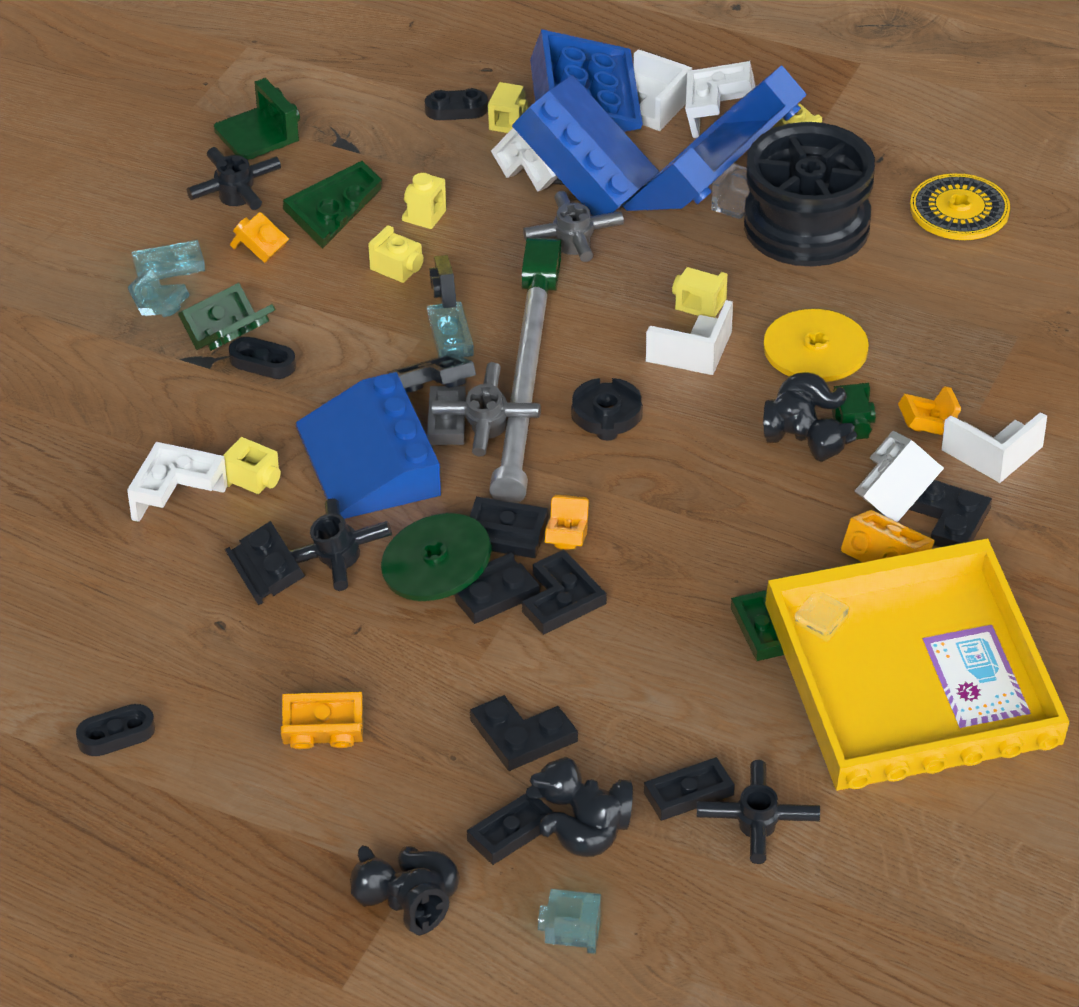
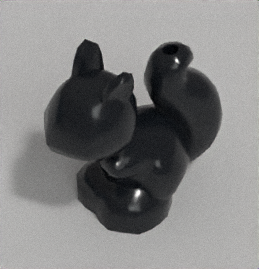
M801 372L789 376L780 386L776 399L765 401L763 426L767 443H778L785 433L795 435V438L799 441H805L807 438L810 451L817 461L823 462L838 455L844 449L845 444L856 440L858 435L854 431L855 427L852 423H840L832 418L818 419L815 405L831 410L841 407L846 401V391L844 388L838 387L831 391L826 381L814 373Z
M568 757L549 762L543 767L541 772L531 776L530 783L532 785L527 788L525 793L528 798H544L546 801L557 805L570 804L573 808L574 817L562 812H552L546 814L539 824V832L542 836L548 838L552 833H555L561 845L568 852L581 857L601 855L611 847L616 839L618 830L628 829L633 800L631 780L619 779L612 785L609 791L599 788L598 781L593 779L587 780L584 784L582 783L578 765L573 759Z
M362 845L358 849L359 862L351 872L350 885L352 896L364 907L374 906L388 899V905L391 909L395 911L404 909L403 921L405 927L418 936L432 931L440 924L449 909V898L456 892L460 879L457 866L450 857L438 851H418L415 847L406 846L401 849L398 855V863L403 872L396 873L388 862L375 857L368 846Z

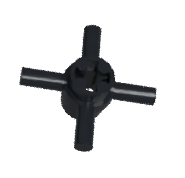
M212 147L207 151V157L216 166L214 178L188 187L187 194L190 200H194L219 191V198L223 204L237 207L247 203L252 210H257L261 207L262 201L251 188L254 178L281 169V163L278 157H273L249 166L246 158L238 155L224 157L216 147Z
M332 498L325 502L326 514L314 521L310 528V535L314 543L290 550L297 564L319 558L321 562L332 569L334 589L343 591L348 588L347 568L351 567L360 556L359 545L391 536L392 531L388 521L354 531L341 516L339 501Z

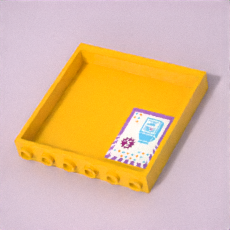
M988 538L768 580L765 605L836 791L848 788L861 789L868 784L887 780L899 781L907 776L926 772L934 774L946 768L960 765L973 766L982 761L999 757L1012 758L1020 753L1038 749L1051 750L1058 745L1064 744L1070 721Z

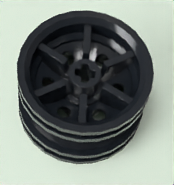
M820 122L789 123L761 134L752 143L747 155L746 182L750 191L745 200L744 231L747 239L755 249L765 256L795 266L815 267L830 265L846 260L856 254L865 245L870 234L871 205L868 197L874 186L875 157L872 149L862 138L853 132L839 126Z

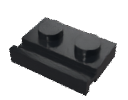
M476 496L470 514L471 518L477 520L486 529L491 541L492 552L504 554L512 552L516 556L536 559L537 549L541 544L549 518L548 508Z
M271 521L239 540L241 544L232 550L230 547L225 549L258 605L264 603L262 599L269 594L275 596L305 577Z
M511 552L490 561L477 580L464 590L454 594L456 603L470 620L476 624L522 604V601L539 594L540 585L521 563H517L514 560V555Z

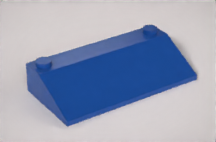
M781 65L729 108L623 205L626 211L682 209L692 200L699 204L712 192L708 186L741 157L761 134L769 131L781 118L788 121L801 109L798 103L807 94Z

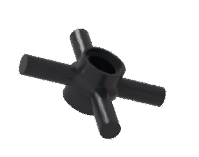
M754 760L750 764V786L742 791L740 800L738 802L697 801V817L738 819L740 830L750 837V861L754 864H763L766 861V837L775 831L776 823L779 820L820 822V805L779 804L776 792L766 785V763L762 760Z

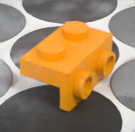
M362 692L282 694L281 737L283 744H290V747L295 749H309L314 747V743H330L331 747L348 748L352 747L354 742H363Z

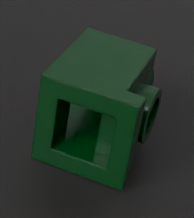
M869 383L834 386L833 391L838 387L844 388L846 391V401L841 407L832 410L833 419L840 423H852L855 427L854 431L858 435L856 440L869 438L872 431L870 423H875L876 420L874 403L869 402Z

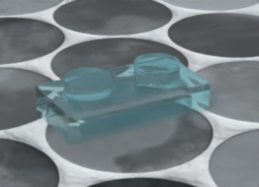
M198 240L131 252L139 283L205 271L204 258Z
M461 301L456 302L457 307L443 308L442 304L427 306L428 320L438 357L452 353L461 357L474 356V345Z

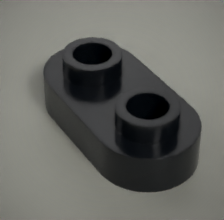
M475 88L455 91L436 90L426 96L424 101L425 114L433 120L476 119L488 112L487 95Z
M241 337L229 345L230 363L237 369L273 379L288 377L296 369L295 353L287 346L254 337Z
M130 704L83 720L76 729L78 747L86 755L102 756L145 742L155 732L154 715L151 709L145 705Z

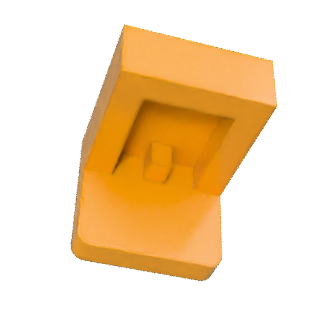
M259 212L251 220L245 217L233 229L236 236L230 243V246L235 250L241 243H244L259 259L266 263L286 245L289 238L266 216Z
M946 386L942 388L935 400L904 394L898 402L905 423L909 428L918 432L926 431L943 435L945 419L949 416L958 418L961 411V406L952 388Z
M554 495L552 497L551 517L545 531V543L554 544L556 548L564 550L575 549L576 546L583 545L588 529L589 499L587 497Z

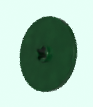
M456 513L428 516L408 525L390 541L382 556V574L388 587L400 597L413 601L443 599L464 590L479 578L491 557V541L483 525L469 516Z

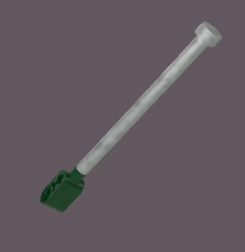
M530 237L526 239L522 265V289H527L510 403H532L548 290L556 291L561 263V239ZM508 417L501 466L493 471L490 482V495L495 500L519 503L526 496L528 478L522 470L529 417Z

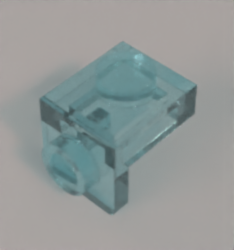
M152 269L145 270L128 285V290L142 316L162 315L167 317L173 315L180 310V304L190 296L185 284L161 285Z

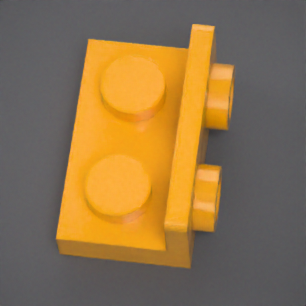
M869 510L851 517L841 551L861 562L930 550L935 540L873 510Z

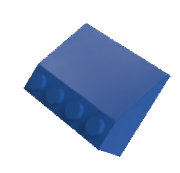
M541 29L530 58L535 102L549 90L573 75L624 132L641 129L643 122L631 49Z
M573 75L539 98L512 125L581 204L588 207L592 216L614 213L659 173V170Z
M397 372L363 379L296 422V429L327 500L333 498L339 501L340 514L344 519L441 496L440 463Z

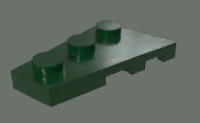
M360 161L284 199L283 210L323 249L381 190L382 179L363 161Z

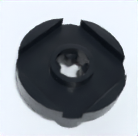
M600 378L592 379L581 384L573 393L571 406L572 420L585 431L597 434L601 440H613L617 438L618 434L631 430L642 420L643 405L640 391L633 384L625 380L612 378V383H600Z

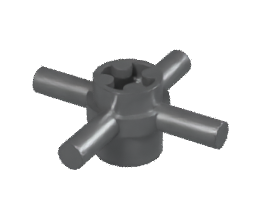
M559 191L554 196L558 210L553 223L523 228V235L525 241L527 237L547 238L556 236L557 239H561V252L569 255H579L581 261L588 262L593 258V253L590 249V237L593 230L623 225L624 219L621 211L590 216V210L587 206L580 203H570L567 193Z
M495 362L487 364L484 384L473 387L468 392L466 401L433 400L432 403L433 414L466 415L475 433L472 453L476 456H484L487 450L488 439L497 437L505 431L507 426L506 417L540 418L541 405L539 403L507 402L504 395L497 388L501 366Z

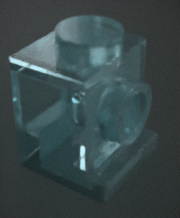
M551 889L548 906H540L538 917V930L545 931V943L587 948V953L596 954L601 924V894Z

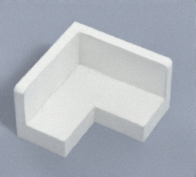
M638 49L634 53L633 67L643 126L661 131L686 104L687 73L692 70V67Z
M750 61L691 70L687 73L685 109L693 138L700 136V117L719 115L720 101L743 98L756 87Z
M514 128L491 150L506 178L517 175L524 168L537 191L548 188L558 178Z
M725 301L718 318L699 315L691 334L649 326L646 332V362L713 375L732 333L733 301Z
M1040 412L1026 425L1014 420L994 438L965 421L962 422L953 416H949L945 419L942 451L1001 483L1043 447L1047 415Z
M892 431L871 455L870 459L877 465L856 488L855 492L865 501L872 504L884 516L898 522L944 468L911 439Z
M156 442L127 489L131 519L140 522L149 505L163 508L177 484L209 491L225 492L228 485L224 456Z

